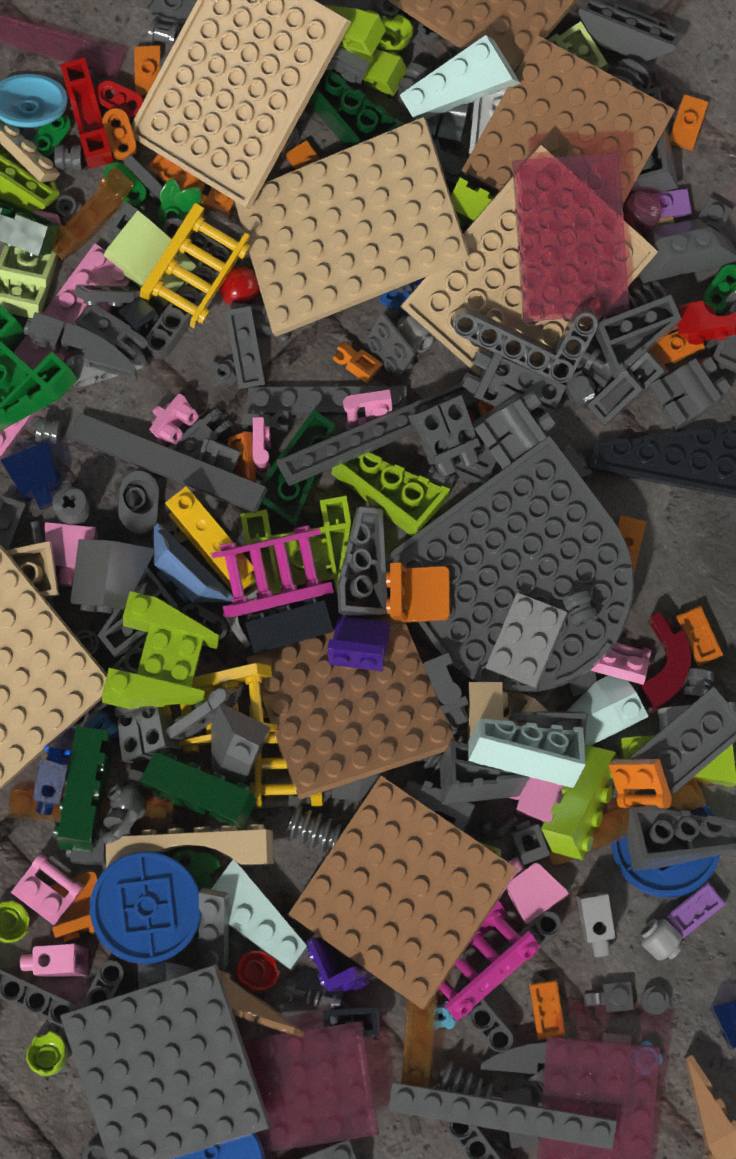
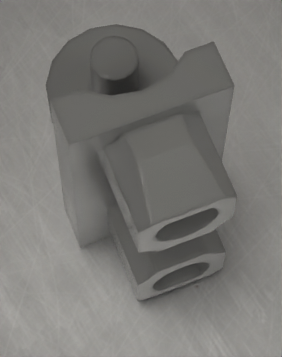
M588 345L576 370L582 371L585 376H589L593 381L605 387L613 375L604 354L599 349Z

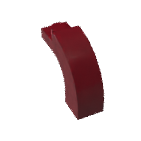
M660 612L651 616L648 623L664 649L665 666L658 675L644 682V685L641 684L639 687L640 693L652 712L667 704L679 692L688 675L691 660L690 646L685 632L681 630L673 634L674 627L667 616L663 618Z

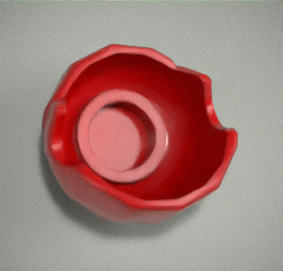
M244 266L232 268L219 289L222 300L230 306L231 302L251 304L260 293L255 271Z
M250 951L240 958L236 966V975L239 983L250 992L262 993L272 988L280 975L275 958L263 951Z

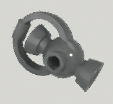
M137 770L126 771L123 786L116 784L108 792L107 797L110 799L111 806L103 816L98 832L99 837L106 844L117 841L121 836L127 834L134 822L145 814L147 806L144 805L142 793L146 790V787L140 781L144 773Z

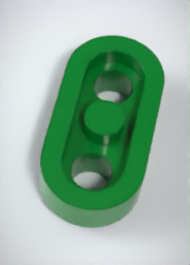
M62 114L55 121L40 127L31 142L35 144L36 150L42 156L50 160L54 158L55 145L63 144L71 132L69 118ZM57 121L62 123L59 127L53 126ZM43 142L48 143V145L45 148L39 147V145Z
M115 162L109 164L104 169L103 178L105 184L124 205L127 202L134 208H139L145 204L147 192L144 185L124 164ZM119 175L122 178L120 181H114L113 177ZM136 193L139 196L137 199H130V195Z
M736 265L724 266L704 294L703 301L715 309L716 313L725 311L736 296ZM726 278H734L735 283H728ZM712 298H719L721 303H713Z

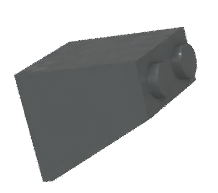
M79 539L70 603L81 605L80 610L96 612L97 610V612L113 614V609H125L129 592H134L154 554V549L115 541Z

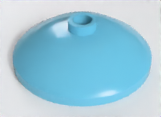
M21 74L0 81V120L7 124L22 128L40 127L55 121L66 110L67 93L57 81L36 74Z

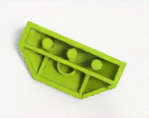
M0 145L1 198L29 211L45 209L59 197L60 192L56 188L54 181L39 182L4 146Z

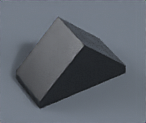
M140 296L118 311L124 322L144 338L158 321L157 312Z
M379 1007L323 1011L324 1039H360L380 1036Z

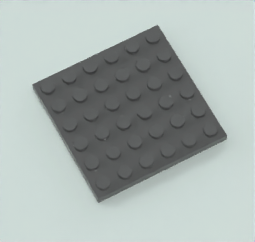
M217 964L60 1015L108 1159H172L271 1127Z

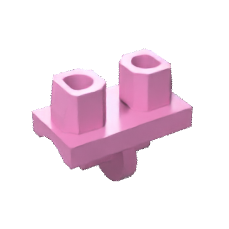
M178 394L164 408L154 407L152 412L156 418L153 420V425L149 430L155 435L160 445L165 446L167 442L176 445L183 435L180 430L183 423L189 426L193 425L198 419V415L189 405L186 398Z

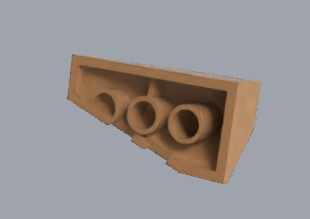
M219 971L234 1017L296 1036H304L305 1032L252 992L242 987L240 983L230 980L231 974Z
M689 1055L684 1058L704 1144L708 1150L705 1156L707 1159H736V1120H728L726 1105L717 1094L713 1095L711 1092L713 1087L694 1057Z

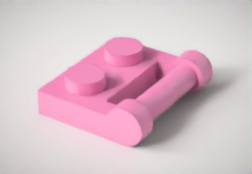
M390 390L350 395L344 398L343 408L347 412L348 420L346 431L392 412ZM360 407H365V417L358 418L357 411Z
M264 417L253 418V460L256 474L264 478L271 468L268 463L269 454L266 449H271L270 426H265Z
M615 643L610 652L591 671L644 685L652 649L644 647L642 650Z
M40 853L11 893L56 926L81 894L85 885L79 881H73L48 862L47 856ZM40 870L69 891L65 898L36 877Z

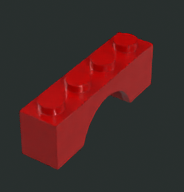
M85 57L60 64L89 169L114 163Z
M704 301L679 305L681 321L678 324V335L688 341L689 344L699 345L703 344L706 340L712 339L726 340L729 336L736 335V312L728 316H717L715 309Z

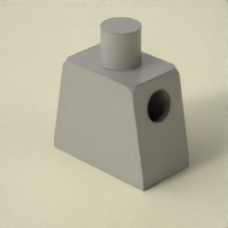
M604 891L577 895L576 900L584 940L587 943L592 942L594 957L610 955L608 939L615 938L609 895ZM601 922V930L594 932V924Z

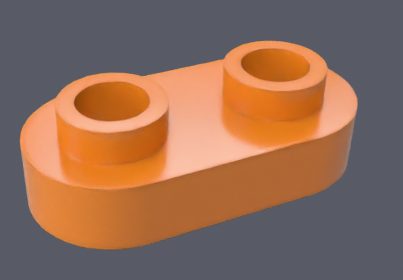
M121 109L107 111L103 117V126L112 155L121 161H124L129 155L133 157L137 147L127 114ZM119 121L121 125L115 128L112 126V123ZM127 145L128 150L122 152L119 150V147Z

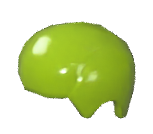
M399 14L394 19H387L384 16L381 21L386 31L377 47L385 52L393 51L397 53L404 50L409 45L413 35L414 27L410 20Z
M14 901L0 902V941L3 943H15L28 933L30 917L21 904Z
M48 1031L45 1035L34 1037L32 1043L27 1048L26 1061L33 1072L41 1076H51L60 1072L66 1065L69 1051L64 1039L53 1031Z

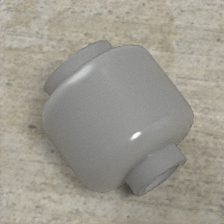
M405 315L397 322L396 329L415 353H422L430 348L434 341L433 335L413 317Z
M653 919L642 929L640 933L642 936L641 944L656 960L673 959L681 951V946L679 945L682 935L667 920L660 919L657 921Z

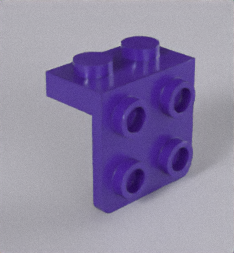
M347 616L338 617L334 637L329 639L327 648L329 665L383 672L391 630L390 623Z
M321 937L307 940L309 946L307 948L308 955L316 963L320 972L318 974L320 983L324 988H327L328 992L341 990L346 992L351 989L354 991L369 985L368 979L375 976L362 966L344 970L334 946Z

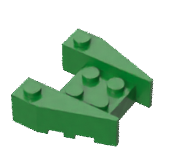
M1 306L0 431L60 399L78 381L71 369L53 352L34 370L18 358L10 349L25 335L24 329Z

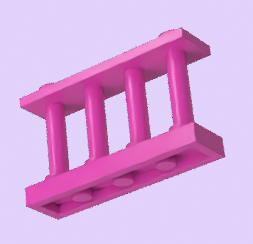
M309 525L294 528V534L238 547L236 542L220 545L221 551L212 552V558L225 556L234 599H231L232 604L223 606L225 617L239 616L334 593L332 583H321V578H318L309 537L321 534L320 529L310 530ZM299 540L307 578L305 587L297 588V585L293 584L285 542ZM272 545L275 547L283 587H280L281 592L276 594L269 590L260 548ZM250 551L258 588L257 598L251 600L244 596L236 559L237 553Z
M499 900L465 949L466 952L475 945L492 964L481 974H478L465 959L459 958L455 966L471 982L459 993L446 979L439 988L450 1000L444 1006L456 1021L469 1014L476 1004L526 960L531 959L535 952L541 948L529 931L520 937L507 924L504 918L508 914ZM493 927H496L512 944L501 956L482 938Z

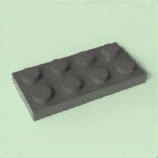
M712 687L630 756L629 759H660L672 796L736 741V712L720 693Z

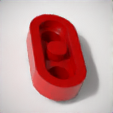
M104 81L96 89V99L101 105L109 109H121L129 118L136 117L145 100L139 93L113 81ZM109 90L114 91V97L112 99H109L107 97V93ZM135 100L137 108L131 110L130 103Z

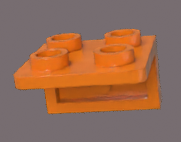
M390 563V571L386 573V584L390 588V598L386 600V610L392 619L397 623L446 621L450 618V571L447 567L405 568L402 563Z
M88 872L71 878L75 882H81L85 885V888L58 924L52 927L55 938L59 941L63 940L66 943L80 938L79 934L90 931V934L95 933L90 917L91 894L98 880L94 872ZM59 883L49 886L63 898L69 893Z

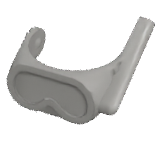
M257 586L244 595L248 597V600L257 597ZM223 613V618L245 649L251 648L250 642L239 625L238 616L225 617Z

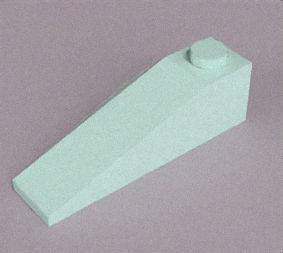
M609 675L596 681L567 710L569 712L587 713L584 746L585 744L591 746L649 717L636 691L628 680Z

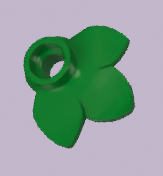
M174 178L168 180L159 193L162 204L159 206L157 214L160 222L164 224L171 218H178L184 221L195 203L199 205L202 195L201 188L191 187L180 190ZM169 211H175L173 217L166 216Z
M180 849L175 852L172 858L179 863L183 858L190 860V865L186 869L194 878L199 892L203 888H213L210 873L220 867L219 862L213 855L206 852L195 854L190 849Z

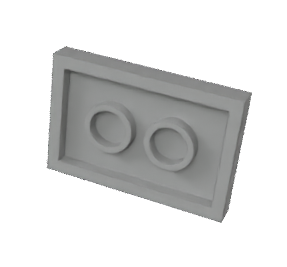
M517 593L485 668L537 689L565 624L568 612Z

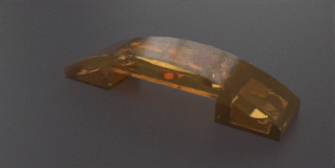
M114 166L98 183L99 189L65 226L60 225L52 251L63 261L77 252L116 212L134 183Z

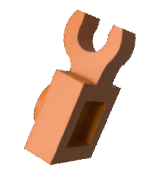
M342 342L337 349L339 351L333 356L335 362L342 365L347 364L346 369L365 383H368L380 371L383 363L363 349L356 352L346 342Z

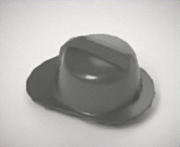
M134 471L127 474L122 480L117 493L119 519L128 531L135 534H144L150 531L157 520L159 487L156 480L149 473Z

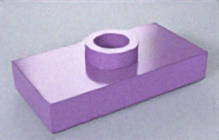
M687 189L639 195L635 198L639 223H646L647 219L673 216V219L689 217L692 214Z
M708 882L665 918L682 935L683 939L725 906L726 903Z

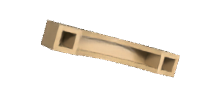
M259 824L247 825L248 830L237 831L236 826H221V832H211L210 827L194 828V833H184L182 828L167 829V834L157 835V830H141L140 836H131V831L121 836L119 840L106 844V868L119 858L132 853L156 852L163 854L179 847L193 845L216 849L242 865L274 864L273 830L264 829V825Z

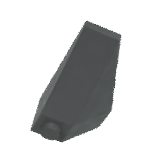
M659 87L642 91L662 102ZM668 126L664 129L631 191L653 194L678 188L676 166Z
M358 507L356 509L337 584L338 610L344 616L368 619L387 615L383 509Z
M221 703L211 725L212 772L222 774L228 778L227 782L234 785L237 781L247 785L271 727Z
M657 805L632 807L629 809L627 846L633 871L662 868L736 852V821L709 815L707 817L690 814V811L685 810L678 812L666 808H658Z

